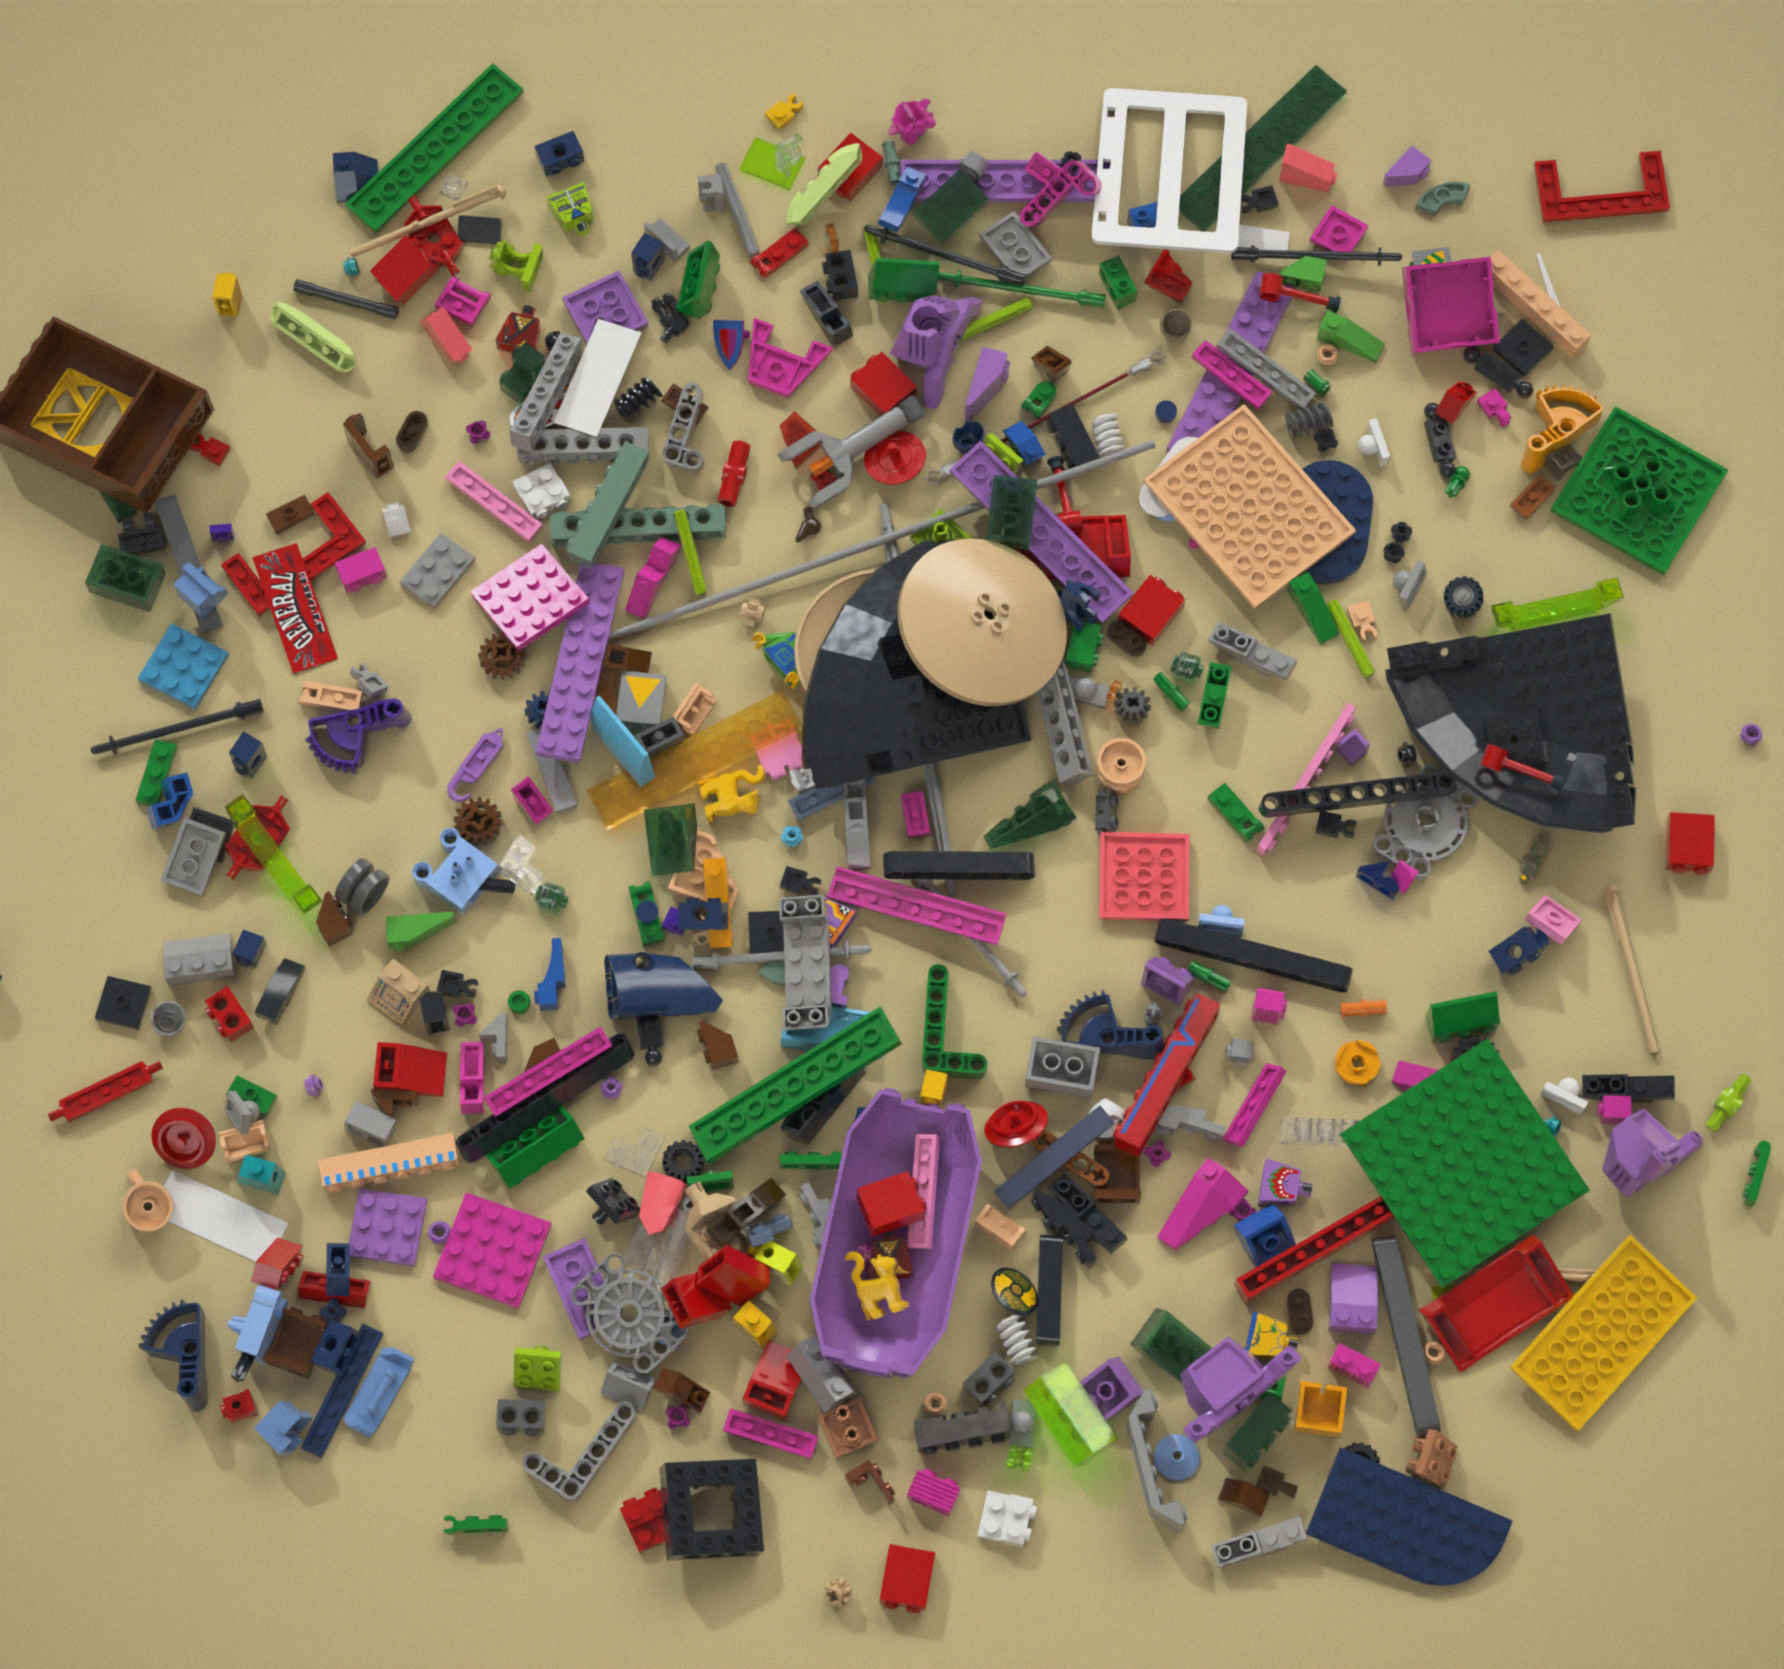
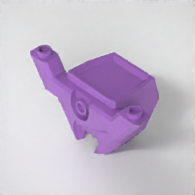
M933 295L916 300L910 305L890 354L916 368L926 370L923 385L924 407L931 409L939 407L944 395V381L954 359L952 351L957 348L958 339L961 340L970 319L978 315L983 304L982 299L968 297L955 301Z
M1642 1109L1628 1116L1612 1129L1602 1170L1621 1193L1630 1197L1634 1191L1637 1193L1651 1180H1659L1673 1168L1680 1165L1703 1145V1138L1698 1132L1690 1131L1677 1140L1650 1113Z
M1228 1336L1180 1374L1188 1404L1198 1415L1195 1420L1184 1428L1185 1434L1192 1442H1197L1211 1435L1222 1425L1244 1411L1269 1388L1281 1380L1300 1361L1301 1356L1293 1346H1288L1263 1367L1251 1352Z

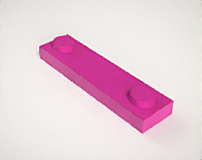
M1207 340L1191 356L1194 361L1256 410H1259L1272 395L1268 388Z
M1265 1064L1223 1137L1226 1143L1239 1147L1244 1146L1287 1072L1281 1066Z
M731 1408L723 1428L725 1433L808 1459H812L818 1441L817 1435Z

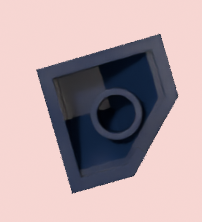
M357 152L333 153V172L337 203L348 202L378 173L377 159Z

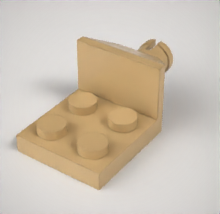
M700 1182L688 1187L685 1193L692 1201L693 1207L688 1213L685 1230L704 1260L709 1259L726 1245L747 1255L748 1249L738 1234L720 1247L706 1231L710 1225L730 1209L736 1202V1199L732 1196L718 1193L708 1195Z

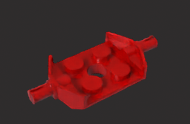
M412 196V198L408 199V202L411 204L413 212L403 225L405 227L416 220L418 222L429 216L443 211L441 205L422 206L417 197ZM448 218L408 234L409 237H416L424 245L422 249L426 253H431L436 258L435 264L438 267H447L452 276L460 272L454 260L460 256L464 245ZM432 235H437L440 237V240L436 243H431L429 238Z
M281 795L272 807L262 805L251 806L245 818L225 844L228 855L233 861L232 868L226 874L228 878L235 880L240 870L242 871L243 869L263 871L290 831L281 814L282 809L289 801L287 798L284 799V796ZM260 834L263 837V843L260 845L253 844L250 839L251 836Z

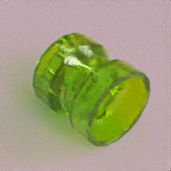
M1010 1444L1006 1467H1021L1022 1470L1029 1471L1033 1448L1026 1447L1021 1449L1017 1445ZM1023 1453L1022 1462L1019 1463L1020 1454Z

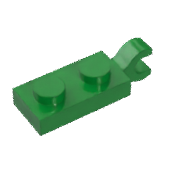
M448 1515L444 1517V1521L453 1522V1527L444 1529V1533L451 1535L457 1532H507L508 1521L502 1515L488 1516L489 1519H479V1516H467L465 1520L460 1521Z

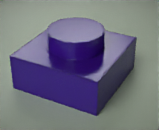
M232 524L210 525V535L213 541L226 543L229 540H235Z
M670 907L661 927L682 937L686 929H679V910Z

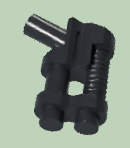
M669 292L662 296L663 300L655 298L651 301L653 311L657 312L661 318V325L667 327V330L660 337V340L665 344L674 334L678 337L690 327V323L683 313L676 311V298ZM670 306L673 313L667 314L665 307Z

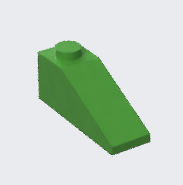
M1327 310L1317 339L1375 363L1385 345L1384 342L1348 318Z
M441 912L387 916L386 931L389 949L403 951L406 950V947H413L455 923L454 913Z

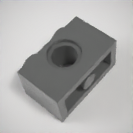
M674 716L634 736L649 754L650 761L685 744L684 734Z

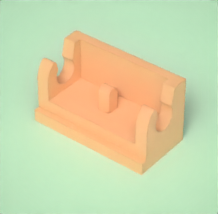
M696 682L673 715L681 730L692 737L717 702L713 698L714 694Z
M263 1120L250 1123L249 1134H241L236 1127L219 1132L226 1163L243 1159L245 1155L253 1156L271 1150Z
M988 1203L975 1219L974 1226L1011 1251L1026 1232L1025 1228L1007 1218Z

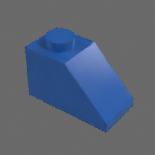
M1023 421L1002 431L1012 450L1023 459L1021 464L1023 469L1041 460L1046 455L1036 435Z

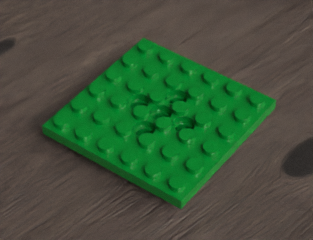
M1615 406L1550 511L1664 576L1726 476L1728 469ZM1652 467V468H1654L1656 471H1655V472H1652V471H1649L1647 468ZM1618 474H1624L1626 478H1621ZM1638 484H1641V485L1645 486L1646 488H1645V489H1641V488L1637 487V485H1638ZM1657 495H1661V496H1663L1665 499L1660 500V499H1658L1656 496H1657ZM1630 501L1633 502L1635 505L1630 506L1626 502Z

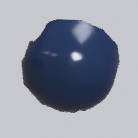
M966 421L961 428L956 427L952 436L954 448L962 454H967L977 443L985 440L986 432L984 426L975 421Z

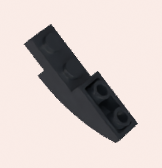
M1582 1075V1097L1602 1100L1604 1095L1631 1096V1102L1649 1103L1653 1102V1100H1675V1076Z
M1066 1173L1048 1187L1054 1197L1067 1206L1083 1222L1092 1234V1239L1096 1243L1098 1242L1110 1254L1114 1253L1128 1240L1127 1236Z
M1037 1189L1033 1191L1031 1203L1037 1212H1042L1045 1217L1043 1222L1049 1231L1053 1230L1055 1235L1064 1231L1063 1237L1069 1246L1073 1245L1077 1251L1075 1256L1081 1265L1085 1264L1087 1269L1095 1265L1096 1258L1087 1245L1091 1241L1092 1234L1083 1222L1057 1199Z

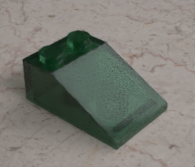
M695 803L644 809L652 876L694 871L697 839Z
M1155 1308L1130 1343L1145 1358L1182 1384L1180 1374L1212 1349L1211 1346L1171 1313L1159 1308Z

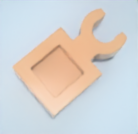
M1366 601L1347 607L1354 630L1361 629L1360 640L1362 642L1366 641L1365 633L1367 632L1372 634L1373 639H1376L1377 631L1371 626L1375 624V618L1369 602Z

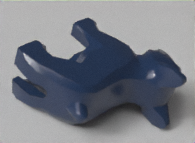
M1068 578L1066 579V587L1063 591L1058 590L1057 595L1061 601L1066 622L1073 623L1076 630L1080 632L1085 628L1082 617L1090 624L1097 620L1098 614L1088 605L1091 600L1088 596H1091L1097 602L1100 599V592L1082 582H1073Z

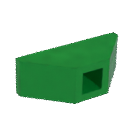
M1210 662L1197 725L1219 729L1232 666Z

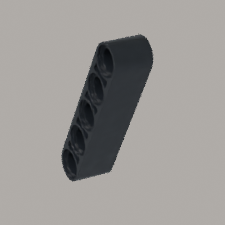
M1040 1235L1036 1345L1060 1346L1063 1235Z

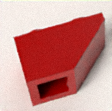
M1458 381L1446 391L1435 413L1453 424L1463 414L1476 396L1477 391L1473 390L1469 383Z

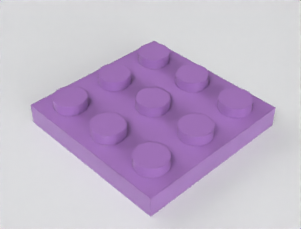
M620 271L562 297V301L586 345L598 319L635 331L649 326L644 313Z
M359 1188L349 1240L350 1257L415 1267L427 1198Z

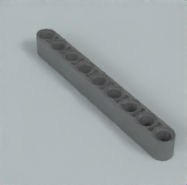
M1390 1235L1372 1239V1249L1417 1437L1425 1436L1428 1429L1437 1430L1440 1433L1441 1427L1396 1236Z

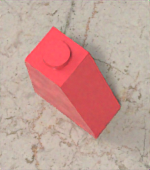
M1287 144L1279 181L1329 192L1330 185H1335L1337 172H1333L1334 163L1296 146Z
M444 306L419 321L451 363L455 361L461 363L470 357L468 353L472 351V348Z

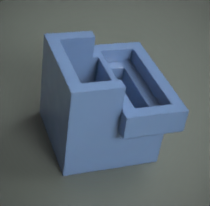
M187 562L182 567L184 574L173 585L178 597L204 619L228 593L224 586L220 587L214 582L202 567L196 569L191 563Z
M279 1401L254 1429L279 1454L290 1455L303 1442L297 1435L311 1422L313 1417L307 1411H299L291 1402Z

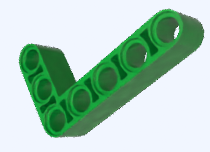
M935 964L931 966L928 972L922 1070L924 1073L926 1070L946 1073L948 1077L981 1079L985 1076L988 1065L987 1059L983 1055L943 1051L948 970L944 965ZM935 973H941L944 978L937 981L932 976ZM938 994L943 999L940 1002H934L931 1000V997ZM932 1016H938L941 1021L938 1024H933L929 1019ZM930 1038H937L940 1042L933 1046L927 1041ZM934 1059L938 1062V1065L929 1067L926 1062ZM951 1061H958L961 1066L957 1069H952L948 1064ZM978 1062L983 1065V1068L977 1071L972 1069L971 1065Z

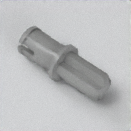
M1153 1002L1152 1005H1148L1145 1009L1144 1020L1147 1026L1150 1024L1157 1025L1161 1019L1162 1011L1161 1007L1157 1006V1002Z

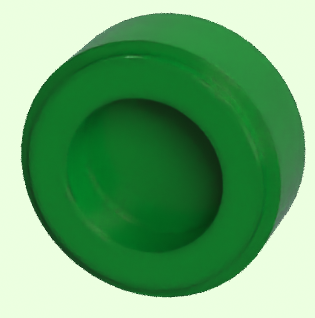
M518 990L510 994L508 1006L513 1013L523 1014L529 1010L531 1001L526 992Z

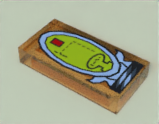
M833 223L825 224L828 253L839 252V240Z

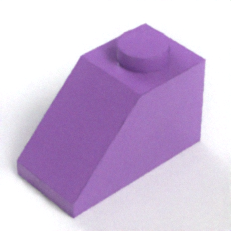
M1411 146L1385 174L1383 184L1385 186L1417 184L1420 179L1424 180L1430 174L1432 160Z

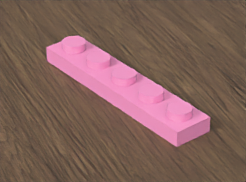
M460 461L445 476L448 482L527 542H530L543 528L541 522Z
M916 1134L913 1177L918 1185V1196L924 1199L927 1210L924 1213L923 1220L909 1224L907 1248L932 1249L940 1136L937 1134Z

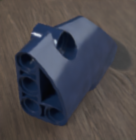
M646 952L609 954L605 956L604 969L607 1007L611 1020L649 1015H662L666 1017L713 1013L717 1011L723 1002V999L679 957L648 954ZM637 958L643 961L642 969L636 965Z

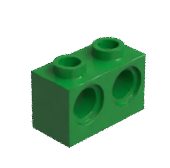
M1118 255L1101 262L1099 265V276L1116 309L1136 302L1137 289L1120 256Z

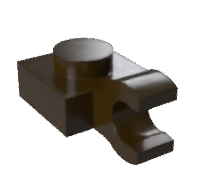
M1265 1465L1255 1485L1275 1497L1281 1491L1294 1498L1298 1490V1486L1283 1481L1285 1478L1284 1473Z

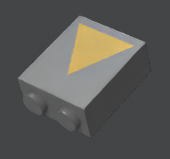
M622 671L616 716L629 732L633 731V729L642 730L643 732L662 722L667 685L666 675Z

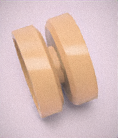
M1116 738L1103 745L1098 754L1096 775L1100 784L1105 789L1109 787L1115 793L1121 794L1137 788L1144 777L1146 765L1143 749L1136 742L1128 738Z
M150 1180L138 1182L131 1186L125 1194L122 1203L123 1214L128 1223L135 1229L145 1232L155 1231L163 1227L171 1218L173 1211V1201L168 1190L160 1183ZM145 1202L152 1203L151 1210L147 1211L143 1208Z

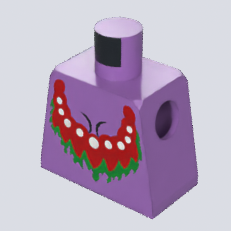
M1266 1158L1258 1205L1268 1206L1273 1203L1275 1206H1294L1297 1195L1311 1197L1313 1184L1300 1181V1169Z

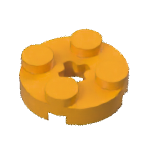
M1355 1040L1354 1042L1343 1044L1335 1057L1336 1073L1344 1082L1350 1085L1365 1086L1374 1080L1381 1065L1376 1048L1363 1040ZM1361 1058V1063L1364 1066L1355 1068L1351 1060Z

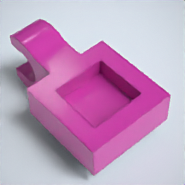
M1496 388L1477 399L1478 405L1488 418L1495 416L1502 427L1510 424L1509 419H1511V416L1505 410L1508 404Z

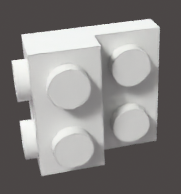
M551 463L512 481V485L527 512L535 519L544 518L550 511L556 508L562 509L571 501L569 492Z
M988 1490L977 1537L1023 1548L1024 1541L1029 1542L1032 1528H1027L1029 1519L1034 1520L1037 1506L1032 1505L1033 1499Z

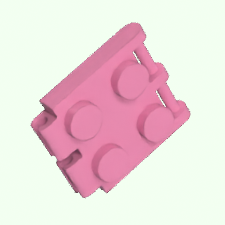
M787 720L786 724L776 728H767L768 731L758 735H749L759 762L765 768V776L770 774L772 781L786 776L785 768L787 767L790 771L803 768L801 759L802 746L791 720ZM785 728H789L788 730L775 734V732H778ZM770 735V737L756 742L757 739Z

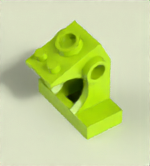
M506 239L501 243L497 242L496 248L493 247L489 254V259L491 260L489 267L498 275L504 276L506 274L520 278L522 289L531 291L544 255L543 246L534 243L532 251L524 254L514 251L515 247L508 244ZM510 260L522 262L521 267L514 268L509 266Z

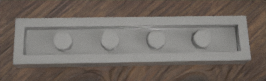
M1230 328L1216 346L1301 411L1316 393Z

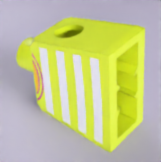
M772 1241L752 1247L750 1244L748 1248V1253L753 1255L755 1260L770 1267L771 1275L792 1286L803 1268L796 1253Z

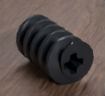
M643 377L640 379V383L634 384V389L629 388L627 394H621V399L616 398L614 405L619 415L626 422L630 423L629 415L635 419V410L642 413L641 405L649 408L648 400L655 403L654 395L656 394L660 398L663 395L651 380Z

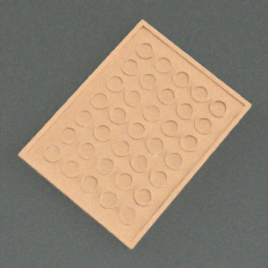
M1245 404L1147 476L1143 481L1254 610L1286 587L1289 581L1299 577L1356 533L1355 528Z

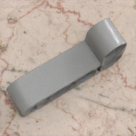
M688 383L682 390L662 452L663 458L669 466L691 473H698L704 467V459L701 454L696 450L688 448L704 399L703 391L696 383ZM696 390L698 395H694L691 400L689 393H693ZM685 410L692 411V415L688 419L681 418V414ZM683 430L685 431L684 438L680 440L675 439V433ZM671 451L679 453L675 460L668 459V454ZM690 458H699L698 464L696 466L688 465Z

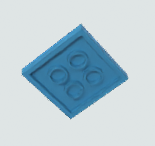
M171 623L138 676V680L196 710L229 657V653Z

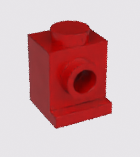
M249 1389L222 1398L224 1402L223 1405H220L224 1419L228 1418L231 1424L258 1415L252 1393ZM240 1402V1408L234 1409L233 1404Z

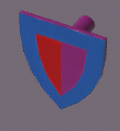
M713 320L714 341L718 354L725 366L731 370L737 363L744 339L749 338L750 332L744 330V320Z

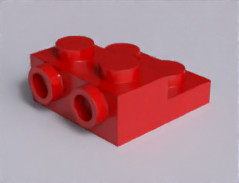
M656 1487L644 1492L645 1497L636 1500L635 1497L625 1500L623 1507L620 1508L639 1553L665 1542L661 1489L657 1490Z

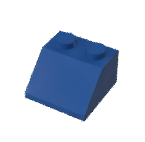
M1273 1203L1234 1225L1239 1240L1255 1267L1296 1245L1284 1214Z

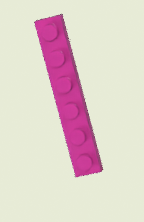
M600 1026L483 1098L496 1117L607 1050L612 1044Z

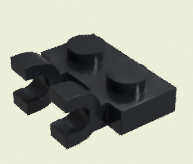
M152 512L143 514L146 529L134 531L133 521L130 516L122 518L124 533L118 534L122 557L166 549L162 527H155Z

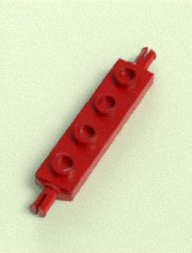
M141 1061L59 1100L60 1108L48 1113L50 1121L53 1122L64 1116L65 1119L71 1122L151 1084V1074L163 1069L161 1062L158 1061L147 1066Z

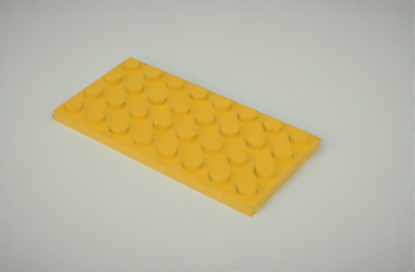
M1628 1235L1509 1368L1577 1432L1694 1303L1697 1297L1634 1237Z

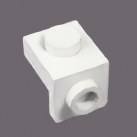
M398 502L387 504L386 509L382 511L389 536L394 537L411 532L404 505H399Z
M804 768L800 770L793 769L789 772L792 777L791 782L793 786L799 791H807L815 787L811 768L806 770Z

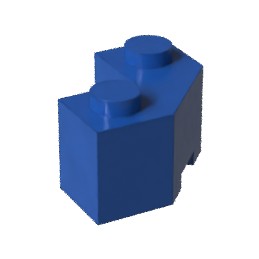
M187 772L167 777L161 781L166 801L152 804L146 808L152 830L172 825L179 821L186 805L194 794Z

